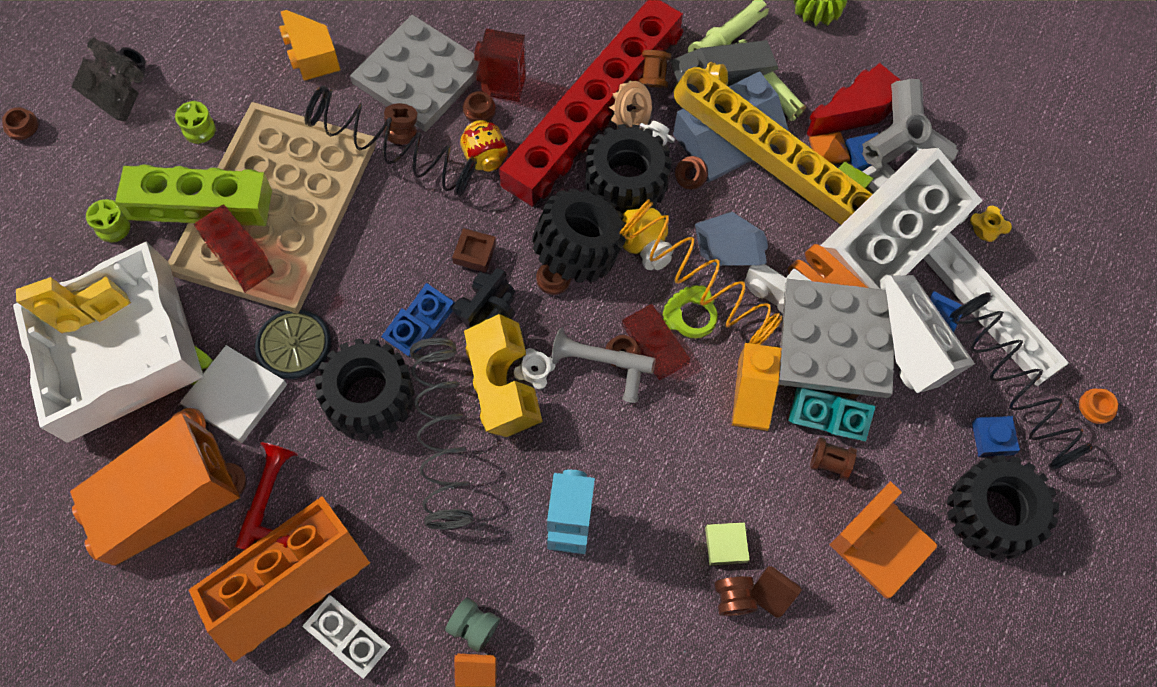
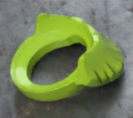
M693 285L685 287L668 300V304L664 306L663 320L666 321L665 325H667L668 331L677 330L688 338H702L714 330L718 320L717 309L713 304L714 300L703 306L710 314V321L706 326L692 328L682 319V306L689 302L700 305L701 298L706 290L705 286ZM711 291L708 292L704 302L712 297Z

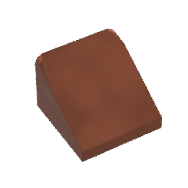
M768 566L754 584L751 594L760 607L775 618H780L802 589L774 567Z

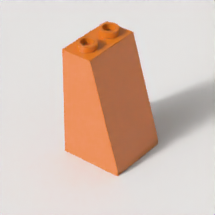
M183 413L171 418L70 491L75 504L72 506V512L77 522L83 526L87 535L85 547L89 555L95 560L113 566L240 498L213 434Z

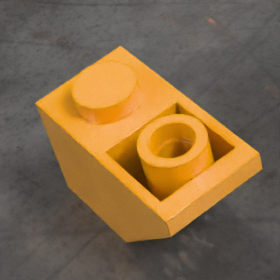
M288 10L280 11L285 25L279 26L284 44L292 45L293 49L287 50L293 70L299 68L304 81L340 71L337 55L327 26Z

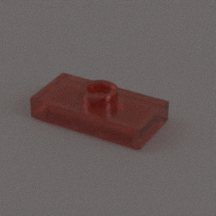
M653 304L622 320L621 325L627 334L639 345L641 355L656 358L653 372L659 381L690 363L689 356Z

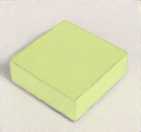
M745 522L706 525L705 531L710 566L749 562Z

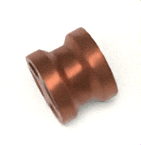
M402 103L392 104L385 108V122L389 117L392 118L388 134L389 142L400 145L409 144L417 133L415 124L417 123L418 113L415 108Z
M730 577L714 582L715 590L721 597V603L718 605L719 615L736 616L758 611L757 601L752 598L751 590L754 587L753 577Z

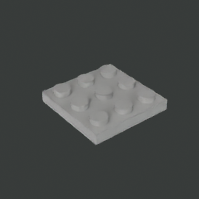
M411 15L350 75L352 84L385 106L402 103L415 108L418 113L415 125L426 132L486 70V61L419 18Z
M787 278L784 292L780 345L782 349L778 385L889 398L893 392L894 344L886 290Z

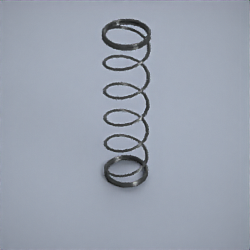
M429 338L414 343L409 349L410 356L418 360L411 369L412 376L418 382L430 386L416 397L414 406L421 414L435 418L418 431L417 440L423 446L439 451V453L424 461L419 470L425 479L447 486L435 490L424 499L422 503L423 509L429 515L423 520L424 525L430 529H453L470 524L474 520L473 513L463 509L432 512L427 508L426 503L429 498L441 491L457 486H466L470 482L435 480L427 477L424 474L423 468L425 464L438 456L447 453L464 452L467 449L465 447L452 449L433 447L425 444L421 440L420 435L426 427L435 422L461 419L463 415L436 416L428 414L418 407V400L424 393L432 389L454 388L459 386L460 383L458 381H447L438 384L428 383L416 376L415 368L421 361L436 362L448 359L457 353L456 344L451 340ZM436 344L452 347V349L439 350L427 355L414 353L416 349L427 345ZM441 518L456 520L449 522H432L433 520Z

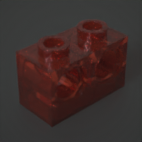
M224 204L193 224L205 245L244 293L274 273L263 250Z

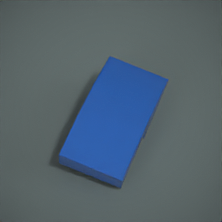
M426 283L408 309L404 310L401 308L381 337L411 358L409 350L411 346L418 341L431 338L452 313V307L455 302ZM422 347L416 349L414 353L419 351Z

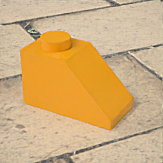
M751 343L744 344L738 360L732 426L769 430L779 382L782 348Z

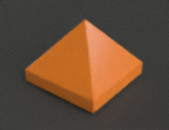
M841 131L809 138L812 149L830 163L836 164L850 161L851 158Z

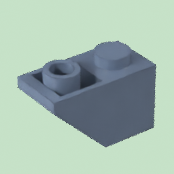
M734 212L695 224L700 254L707 261L718 259L720 260V265H763L767 263L765 250L768 248V243L764 232Z

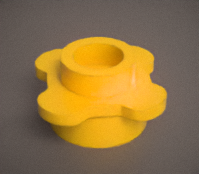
M988 206L985 212L981 214L975 213L970 219L977 237L988 242L994 241L1002 233L1008 234L1012 229L1011 223L1004 220V217L1000 214V209L996 206Z

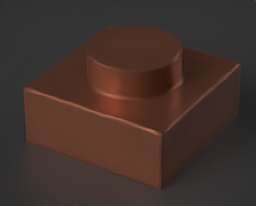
M463 228L452 256L453 264L487 272L497 244L496 237Z

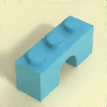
M570 469L564 470L563 474L554 473L547 518V531H549L547 539L548 550L585 554L595 478L587 477V474L583 471Z

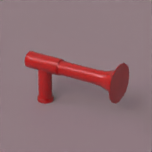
M260 442V445L264 447L266 452V462L251 507L247 511L236 541V548L246 550L255 543V540L259 541L273 531V529L261 526L264 511L281 467L292 456H298L297 453L280 446ZM290 535L281 536L276 542L284 544L283 547L287 548V541Z

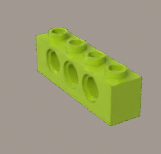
M143 164L139 166H123L115 203L127 220L266 226L272 189L265 173L252 169L226 171L220 168H209L204 170L189 169L183 166L161 168Z

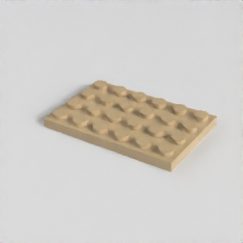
M251 102L217 168L226 171L252 169L265 173L272 189L266 226L188 223L168 261L173 277L299 314L376 147V141L368 148L359 151L354 144L353 130L345 128L338 135L330 137L326 134L324 122L318 121L314 126L309 127L305 125L304 116ZM327 123V130L331 134L336 133L342 128ZM357 132V145L359 147L366 146L374 136Z

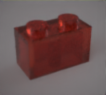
M486 28L483 40L477 41L474 60L479 62L476 80L481 82L482 92L487 93L490 97L520 102L526 80L525 35Z

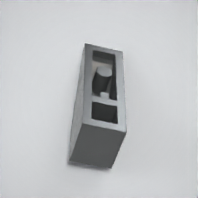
M767 40L699 48L670 60L678 82L690 68L701 67L706 69L709 62L724 64L728 73V87L759 71L762 75H766L778 70V65ZM687 84L691 91L699 93L694 85Z

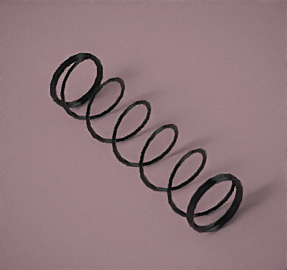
M322 85L314 92L305 112V125L309 127L314 126L324 111V129L326 134L332 137L341 133L356 116L353 138L355 147L359 151L371 146L386 128L383 157L387 164H392L399 160L416 140L413 155V173L417 178L426 175L447 150L442 173V186L446 192L455 188L454 195L461 197L476 167V158L471 156L468 159L457 182L447 189L445 187V175L450 145L445 146L429 168L421 175H418L416 173V158L421 138L420 131L414 135L409 144L394 160L389 161L386 158V147L392 122L391 117L386 120L376 136L366 146L359 147L356 136L363 106L362 103L358 105L345 125L336 133L331 134L327 130V114L333 90L329 91L327 86ZM322 94L320 104L312 117L314 107Z
M991 292L983 293L957 308L950 314L949 318H952L951 321L955 324H968L998 315L974 340L971 345V351L987 352L1019 343L993 369L990 374V380L1004 381L1039 372L1014 397L1009 405V409L1015 411L1060 401L1034 427L1029 434V439L1040 440L1064 433L1080 431L1079 435L1047 467L1050 468V471H1054L1092 451L1094 446L1089 442L1065 454L1082 437L1083 429L1070 428L1032 437L1062 406L1063 399L1052 398L1021 407H1013L1020 396L1041 377L1043 370L1037 368L1002 378H993L997 370L1019 350L1023 340H1013L985 349H974L980 338L1004 314L1003 311H997L971 320L957 321L959 318L962 319L992 300L993 295H991Z

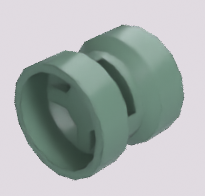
M466 597L454 611L445 631L455 638H464L471 649L480 653L493 636L501 619L491 612H482L478 609L476 602Z

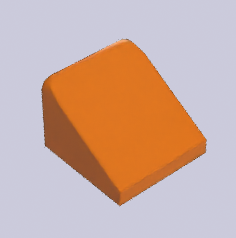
M457 653L454 660L455 687H496L498 666L496 657L494 655Z

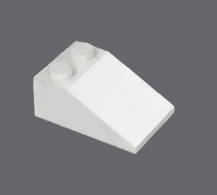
M890 275L885 279L895 359L901 369L899 375L908 388L914 389L916 393L938 388L975 364L914 275Z

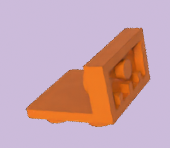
M891 481L829 544L886 599L891 598L937 548V544L893 503L902 491Z

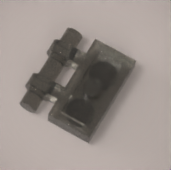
M92 38L88 41L87 48L93 52L95 61L83 58L71 87L116 120L127 121L139 95V92L130 85L132 81L135 83L141 82L144 78V72L138 69L136 62L129 57H122L117 54L115 47L109 43L100 42L98 39ZM111 66L114 67L116 75L110 72Z

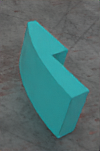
M797 387L788 421L793 424L820 429L831 434L866 442L876 406L809 388Z

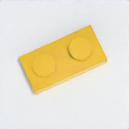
M52 277L16 289V302L60 333L76 331L82 326L95 322L92 316L78 306L75 295Z

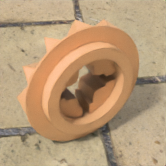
M638 81L620 84L619 92L613 93L615 104L610 108L615 114L611 121L617 124V129L618 125L625 124L626 128H632L633 124L640 125V123L647 125L652 112V100L648 89ZM632 104V106H636V109L627 111V105Z

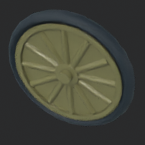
M300 310L299 314L290 311H282L268 319L260 328L255 342L256 357L263 368L280 378L296 379L305 377L316 371L321 362L327 359L331 347V335L326 323L312 312Z

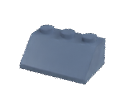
M760 71L729 86V88L789 131L779 95ZM715 104L719 112L726 113L721 105ZM685 109L677 112L673 135L688 156H696L704 160L708 167V183L752 161L750 157ZM742 124L746 132L753 134L752 129L748 125ZM770 144L772 150L777 148L775 145Z

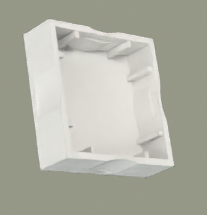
M147 241L98 264L95 268L77 278L60 282L62 286L76 295L93 283L108 277L126 292L131 303L100 323L95 319V322L82 326L76 331L60 333L19 303L13 305L22 347L30 363V384L39 426L67 443L204 377L169 262Z

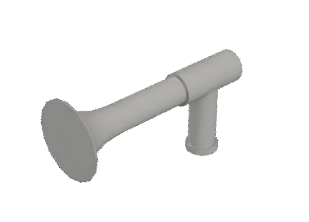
M564 328L558 330L552 349L553 364H557L564 357H580L628 369L625 393L622 399L630 403L638 402L641 372L653 374L656 358L624 351L618 352L575 342L566 336Z

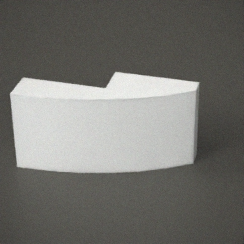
M331 595L326 598L302 626L363 679L391 647Z

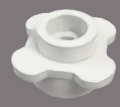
M652 121L649 125L640 123V128L643 131L648 128L653 131L652 136L656 137L659 135L664 140L663 146L666 145L667 141L674 143L675 138L668 135L669 128L656 121Z
M528 348L526 349L527 355L522 357L523 360L520 366L514 369V377L518 381L525 380L532 383L535 389L540 390L546 387V378L549 372L554 370L555 364H553L551 357ZM536 366L538 371H532L531 367Z

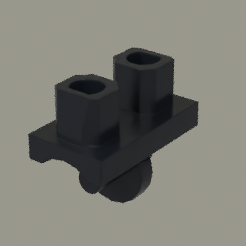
M496 268L492 274L479 272L472 284V288L476 293L472 300L464 297L459 298L453 305L452 311L457 319L466 325L467 329L498 314L509 319L514 317L515 312L510 304L515 299L513 295L516 291L507 281V274L504 270Z

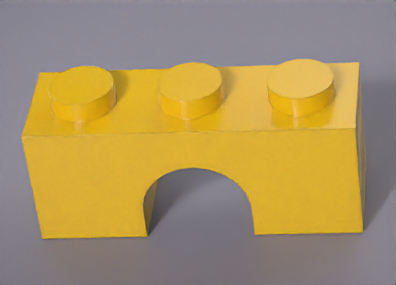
M498 314L465 330L466 354L471 361L474 375L473 386L478 394L481 407L480 419L486 432L509 437L543 422L535 388L517 381L507 384L506 380L510 365L515 360L527 355L519 323Z

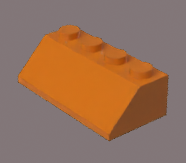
M321 496L271 531L267 536L261 538L189 589V592L207 633L234 663L245 654L256 649L260 643L279 629L289 625L294 618L309 607L322 601L327 594L346 580L356 576L370 562L329 504ZM288 534L290 537L287 541V548L283 547L284 544L276 542L279 537L287 536Z

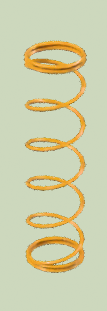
M648 199L621 229L620 234H622V237L626 240L632 239L656 222L666 218L661 233L650 253V261L659 260L681 244L691 240L688 253L675 277V283H682L707 265L716 262V270L701 298L700 305L708 304L738 284L743 285L739 299L726 321V328L731 327L756 309L766 306L768 307V312L764 323L749 341L751 344H763L779 326L783 316L780 313H775L770 317L771 306L768 303H764L751 308L730 323L744 296L745 282H735L704 302L719 272L720 260H710L678 280L693 250V237L681 240L659 256L653 258L655 250L669 223L668 215L658 217L636 233L627 236L630 230L653 205V202H650V199Z

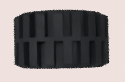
M625 124L618 125L616 130L612 127L605 129L604 136L598 134L594 138V144H590L588 155L586 156V190L591 191V194L596 196L597 194L603 196L607 202L611 201L616 206L615 210L621 211V213L631 209H639L648 199H650V202H653L650 208H656L657 202L661 203L665 192H667L672 158L669 157L670 150L668 146H663L664 140L659 135L656 137L652 136L653 131L648 128L644 131L640 130V125L633 124L632 128H626ZM621 165H630L640 169L643 174L635 177H625L615 173L612 169Z
M569 189L568 192L561 190L557 192L556 196L552 195L543 208L532 236V242L535 243L533 250L535 254L540 255L538 260L542 265H548L550 272L561 274L563 279L569 281L572 278L579 283H583L585 279L589 282L597 281L598 277L603 278L611 271L626 242V239L620 234L621 229L626 225V222L622 221L624 216L621 211L615 210L616 206L611 201H605L604 197L599 194L596 196L591 194V191L584 189L583 192L577 189Z
M355 339V345L348 346L347 342L339 345L341 351L336 353L332 350L327 355L329 362H321L318 368L322 376H316L315 385L318 389L315 391L316 397L327 419L338 432L342 430L345 436L352 439L355 434L358 435L360 440L368 441L371 434H374L376 439L384 437L383 431L387 429L393 433L398 429L396 422L399 420L404 423L408 418L406 409L412 410L414 404L412 398L414 387L403 357L399 352L395 353L393 347L387 343L381 348L379 340L371 339L369 344H365L363 339ZM377 377L386 382L381 394L372 401L354 403L346 399L349 388L362 378Z
M1004 455L995 456L991 460L986 458L980 461L954 483L951 488L953 493L948 496L947 505L953 508L947 512L948 520H955L956 525L952 528L955 535L961 533L965 538L962 543L967 548L974 545L977 547L976 554L984 557L990 553L991 559L1001 560L1004 557H1007V559L1016 558L1040 545L1041 542L1051 536L1050 530L1057 526L1058 519L1053 515L1059 512V503L1052 500L1057 494L1054 487L1048 488L1045 484L1049 480L1044 473L1036 474L1034 472L1036 466L1030 462L1022 465L1021 458L1014 456L1007 461ZM987 491L997 492L1011 502L1016 512V525L1006 524L994 516L987 503Z

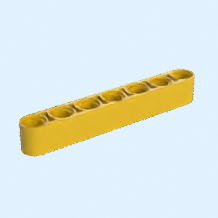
M701 67L690 68L676 85L674 98L682 108L840 225L855 212L853 204L859 208L873 195L707 70ZM687 84L694 85L699 93L691 91ZM715 104L721 105L726 113L719 112ZM742 124L748 125L752 129L753 134L746 132ZM770 144L775 145L779 149L780 154L774 153ZM798 164L806 169L807 175L801 173ZM825 184L832 188L834 195L826 190Z

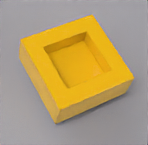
M108 277L93 283L74 296L78 306L99 323L131 303L126 292Z

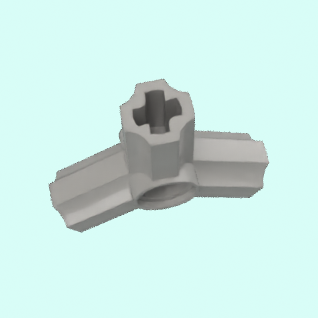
M907 79L892 83L893 124L862 144V154L866 162L878 169L906 151L915 154L919 149L939 148L947 159L952 162L958 153L957 145L932 129L929 119L924 115L923 85L920 79Z

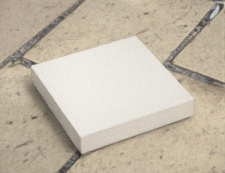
M226 345L203 373L204 377L194 384L180 404L184 408L198 409L203 414L205 421L240 443H243L287 384L282 378Z

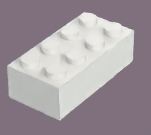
M939 148L919 149L820 246L826 249L868 288L886 290V278L890 275H907L982 202V199Z

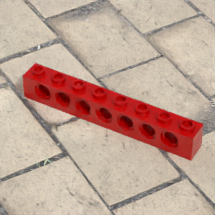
M647 0L499 168L501 187L532 207L540 198L545 199L551 192L554 181L560 174L564 176L570 170L573 159L579 152L584 153L588 149L594 134L598 130H604L608 125L611 114L614 112L610 108L615 104L613 93L619 92L620 84L629 83V81L639 82V79L643 78L645 58L642 57V52L644 50L666 52L670 45L674 46L678 43L683 34V28H681L683 13L661 0ZM540 165V166H544V167H542V168H535L534 166Z

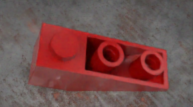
M878 63L870 71L867 69L863 70L850 87H842L836 92L830 103L826 106L821 104L812 112L809 118L811 123L807 135L812 137L878 124L893 112L891 84L901 80L881 63Z

